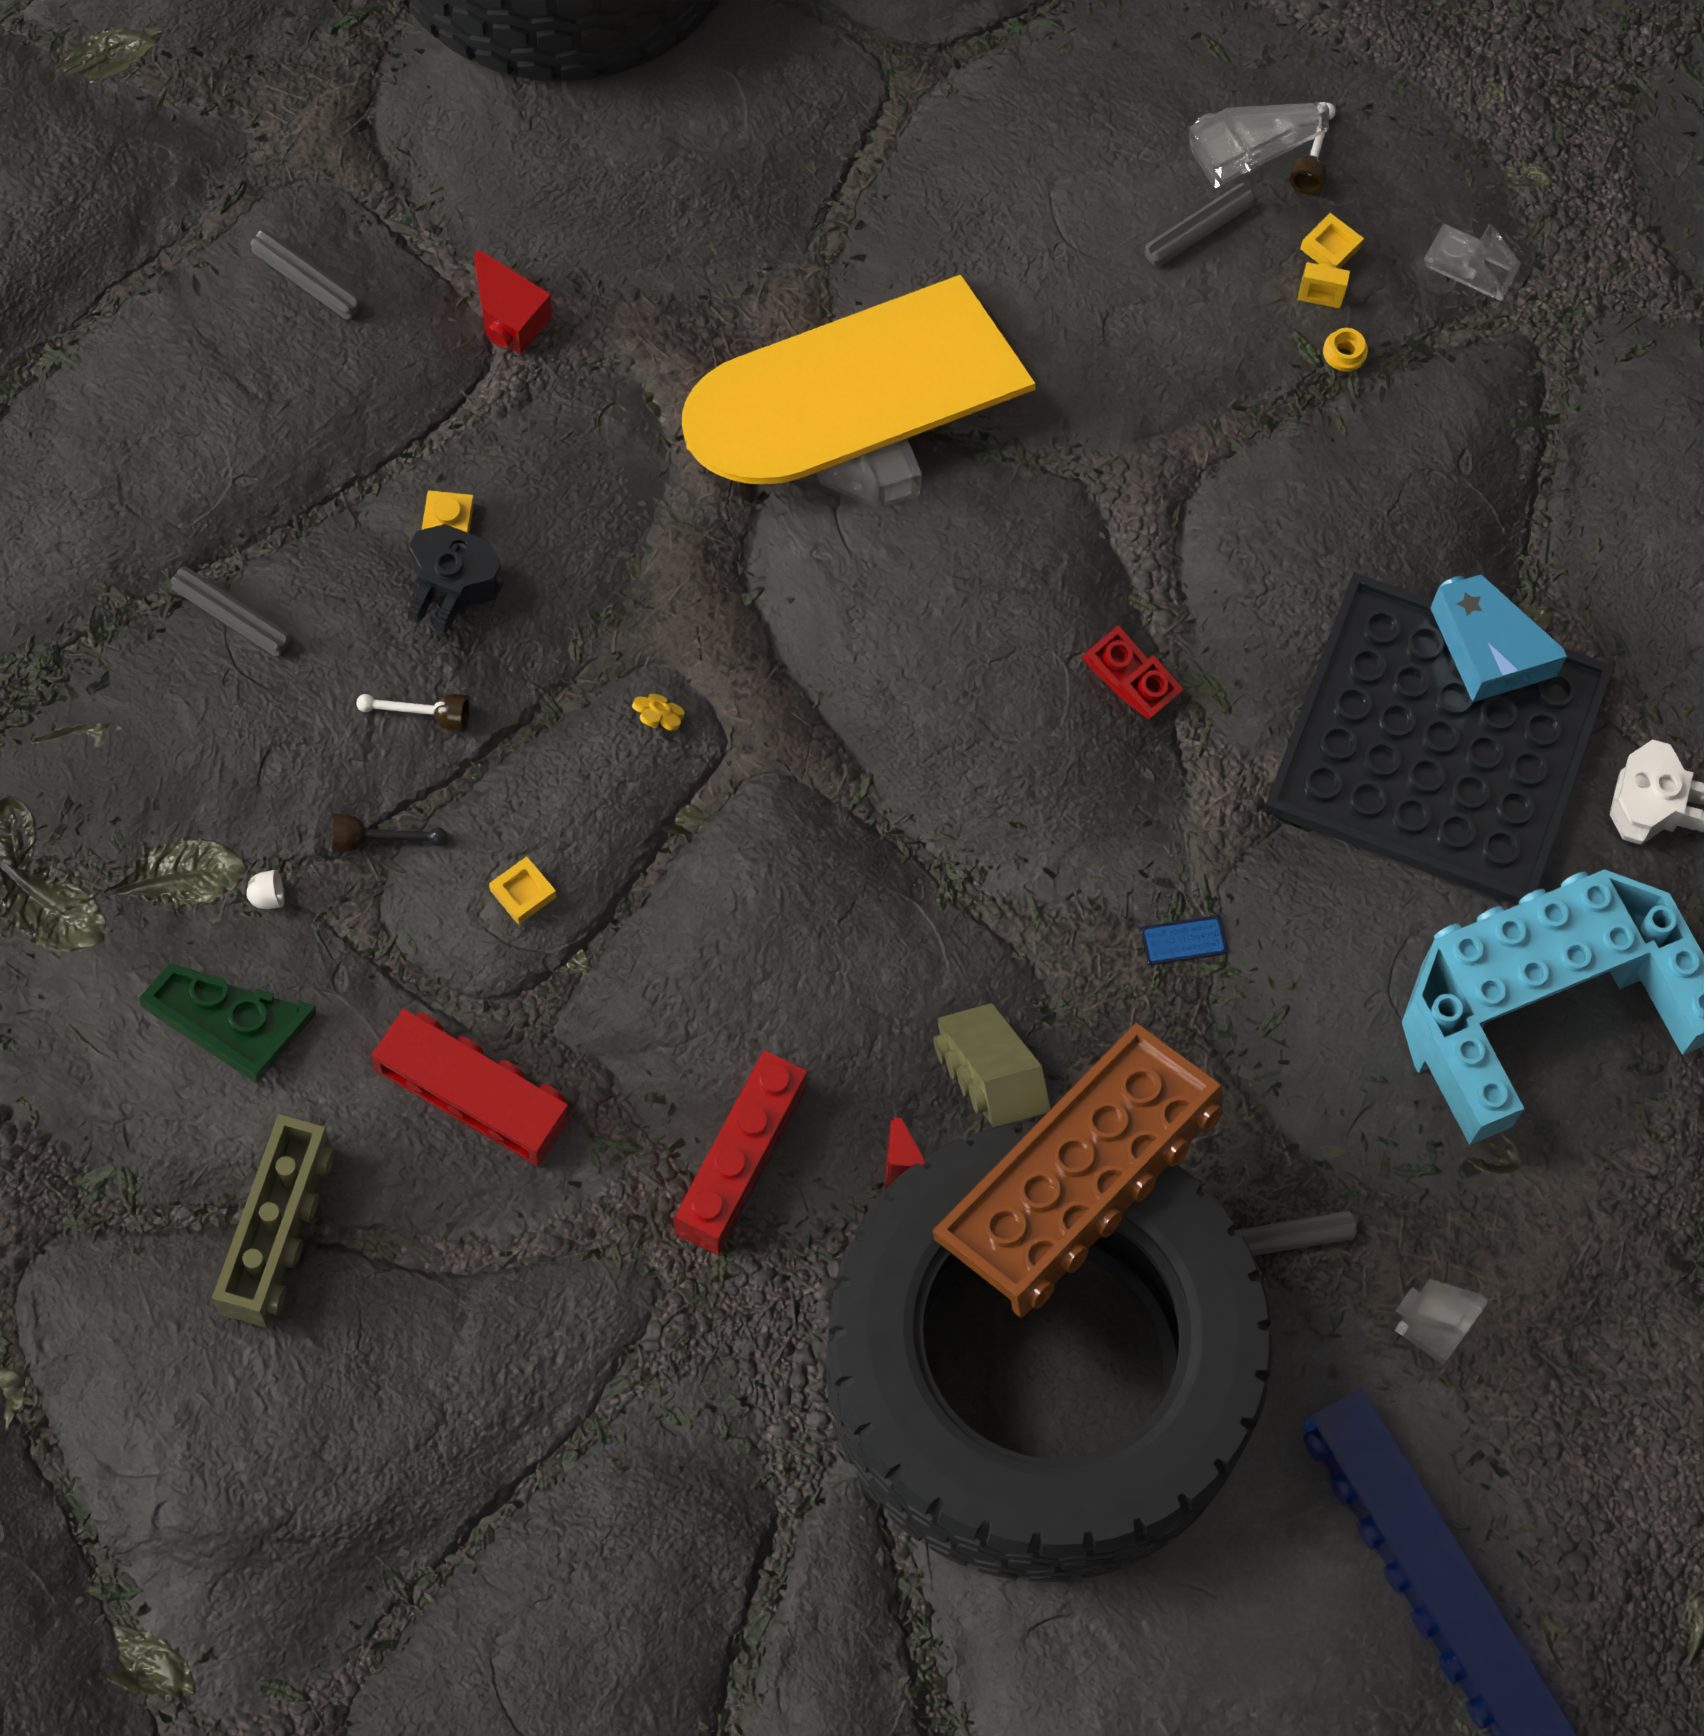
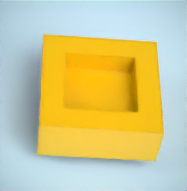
M1329 213L1303 239L1300 250L1319 264L1327 263L1340 269L1362 247L1364 238L1333 214Z
M1307 262L1297 300L1340 309L1348 285L1350 271L1338 269L1334 265L1327 263L1314 264Z
M428 490L422 530L446 524L470 533L474 507L473 495Z
M527 856L489 883L492 894L518 925L557 898L556 890Z

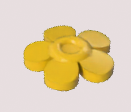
M651 693L648 698L636 697L632 704V708L641 713L640 720L652 728H658L659 723H661L667 730H677L685 714L679 705L667 703L668 699L659 694Z

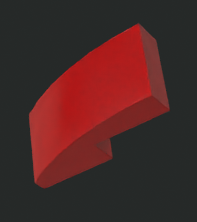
M1119 625L1081 657L1119 697L1148 720L1184 690L1154 655L1148 659Z

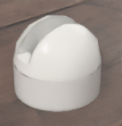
M277 870L256 874L248 882L247 898L253 906L260 909H274L284 906V888L281 876Z

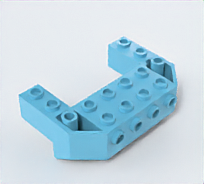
M1605 869L1590 876L1584 871L1567 878L1562 882L1561 887L1548 893H1546L1545 889L1535 890L1524 896L1517 906L1504 910L1502 906H1497L1482 913L1477 918V922L1462 928L1457 923L1436 933L1435 939L1422 963L1402 1020L1417 1072L1420 1073L1430 1069L1467 1142L1471 1145L1512 1128L1524 1110L1519 1097L1482 1030L1485 1023L1610 971L1619 989L1640 980L1642 981L1679 1051L1684 1055L1704 1046V954L1670 893Z

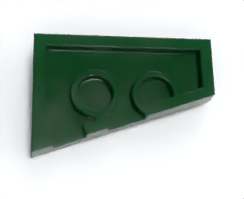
M171 963L139 997L140 1007L256 1084L316 1015V1005L299 1001L298 1005L274 998V993L261 989H256L255 992L231 986L226 983V979Z

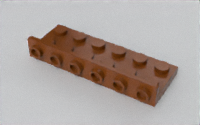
M1135 1023L933 1229L934 1240L1011 1300L1013 1312L1020 1318H1023L1032 1308L1039 1309L1048 1301L1058 1280L1066 1272H1075L1084 1263L1088 1256L1089 1248L1101 1236L1104 1238L1108 1237L1116 1230L1122 1220L1124 1211L1135 1200L1141 1202L1151 1193L1156 1184L1157 1177L1168 1165L1174 1167L1182 1161L1189 1150L1190 1142L1201 1131L1208 1132L1217 1124L1223 1113L1221 1084L1138 1023Z

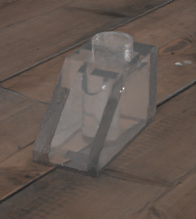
M1429 1279L1421 1292L1412 1287L1396 1309V1312L1402 1315L1403 1318L1395 1328V1331L1444 1365L1487 1305L1489 1299L1479 1293Z

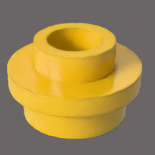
M1341 328L1327 337L1323 347V355L1327 363L1340 371L1358 369L1364 364L1368 354V346L1360 332L1352 328ZM1346 349L1351 352V355L1343 354L1338 350Z

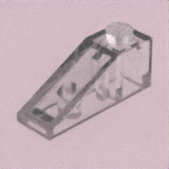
M1325 102L1229 107L1216 114L1208 113L1200 117L1194 125L1189 127L1190 150L1213 187L1216 188L1329 131V107Z

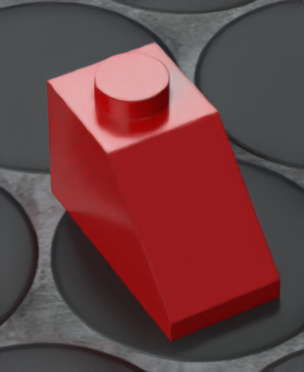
M478 250L474 254V264L485 333L497 346L501 348L509 347L521 355L552 319L551 294L483 251Z

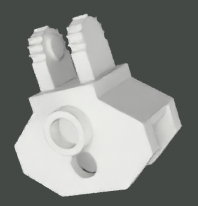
M1652 739L1631 753L1627 758L1626 767L1619 772L1610 816L1622 839L1642 845L1662 830L1673 832L1676 826L1704 832V811L1686 805L1687 801L1704 805V783L1692 780L1693 772L1684 770L1671 744Z

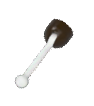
M1324 103L1319 108L1321 119L1310 155L1299 158L1292 168L1289 179L1290 184L1301 193L1315 194L1320 192L1324 186L1326 165L1318 160L1328 122L1336 113V109L1331 103Z
M369 694L360 695L356 702L357 708L362 712L381 709L430 714L434 716L436 722L442 728L458 732L466 731L470 715V699L468 695L463 694L445 695L438 699L435 706L375 700Z

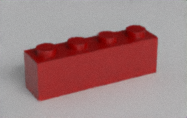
M403 1008L371 1054L375 1072L539 1167L570 1120L568 1104L564 1103L566 1101L565 1097L549 1085L541 1084L540 1087H537L523 1079L524 1073L512 1063L505 1060H500L499 1063H496L482 1055L484 1053L483 1049L471 1039L464 1036H459L458 1039H455L443 1032V1026L428 1014L419 1012L416 1016Z
M763 1050L674 1216L675 1235L719 1255L806 1090L807 1070Z

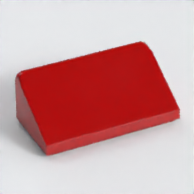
M902 1118L891 1120L887 1146L885 1191L912 1165L917 1163L923 1165L925 1163Z

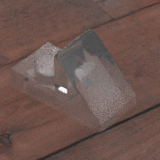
M1443 223L1423 262V266L1500 301L1506 295L1521 265L1491 224L1487 226L1481 240Z

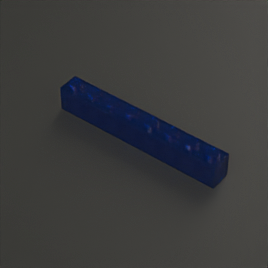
M1362 1388L1311 1415L1303 1427L1306 1433L1303 1435L1306 1448L1317 1462L1323 1460L1331 1473L1330 1485L1334 1494L1344 1506L1349 1504L1359 1519L1356 1526L1362 1540L1371 1550L1374 1548L1378 1550L1386 1564L1383 1567V1571L1387 1581L1396 1593L1401 1594L1403 1592L1414 1610L1410 1614L1415 1627L1425 1639L1431 1637L1441 1654L1438 1657V1662L1443 1673L1452 1684L1458 1682L1469 1699L1466 1702L1467 1711L1477 1727L1481 1730L1486 1728L1491 1736H1577Z

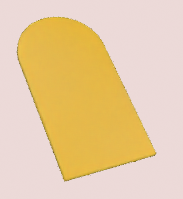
M960 274L719 365L707 373L688 395L682 411V429L686 448L700 464L713 473L742 483L777 484L797 480L1031 392L1036 390V386L1020 362L1019 357L1009 346L981 305V302Z

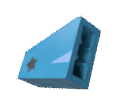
M1480 574L1467 579L1464 576H1457L1448 579L1438 587L1430 608L1472 702L1557 677L1567 657L1564 649L1484 576Z

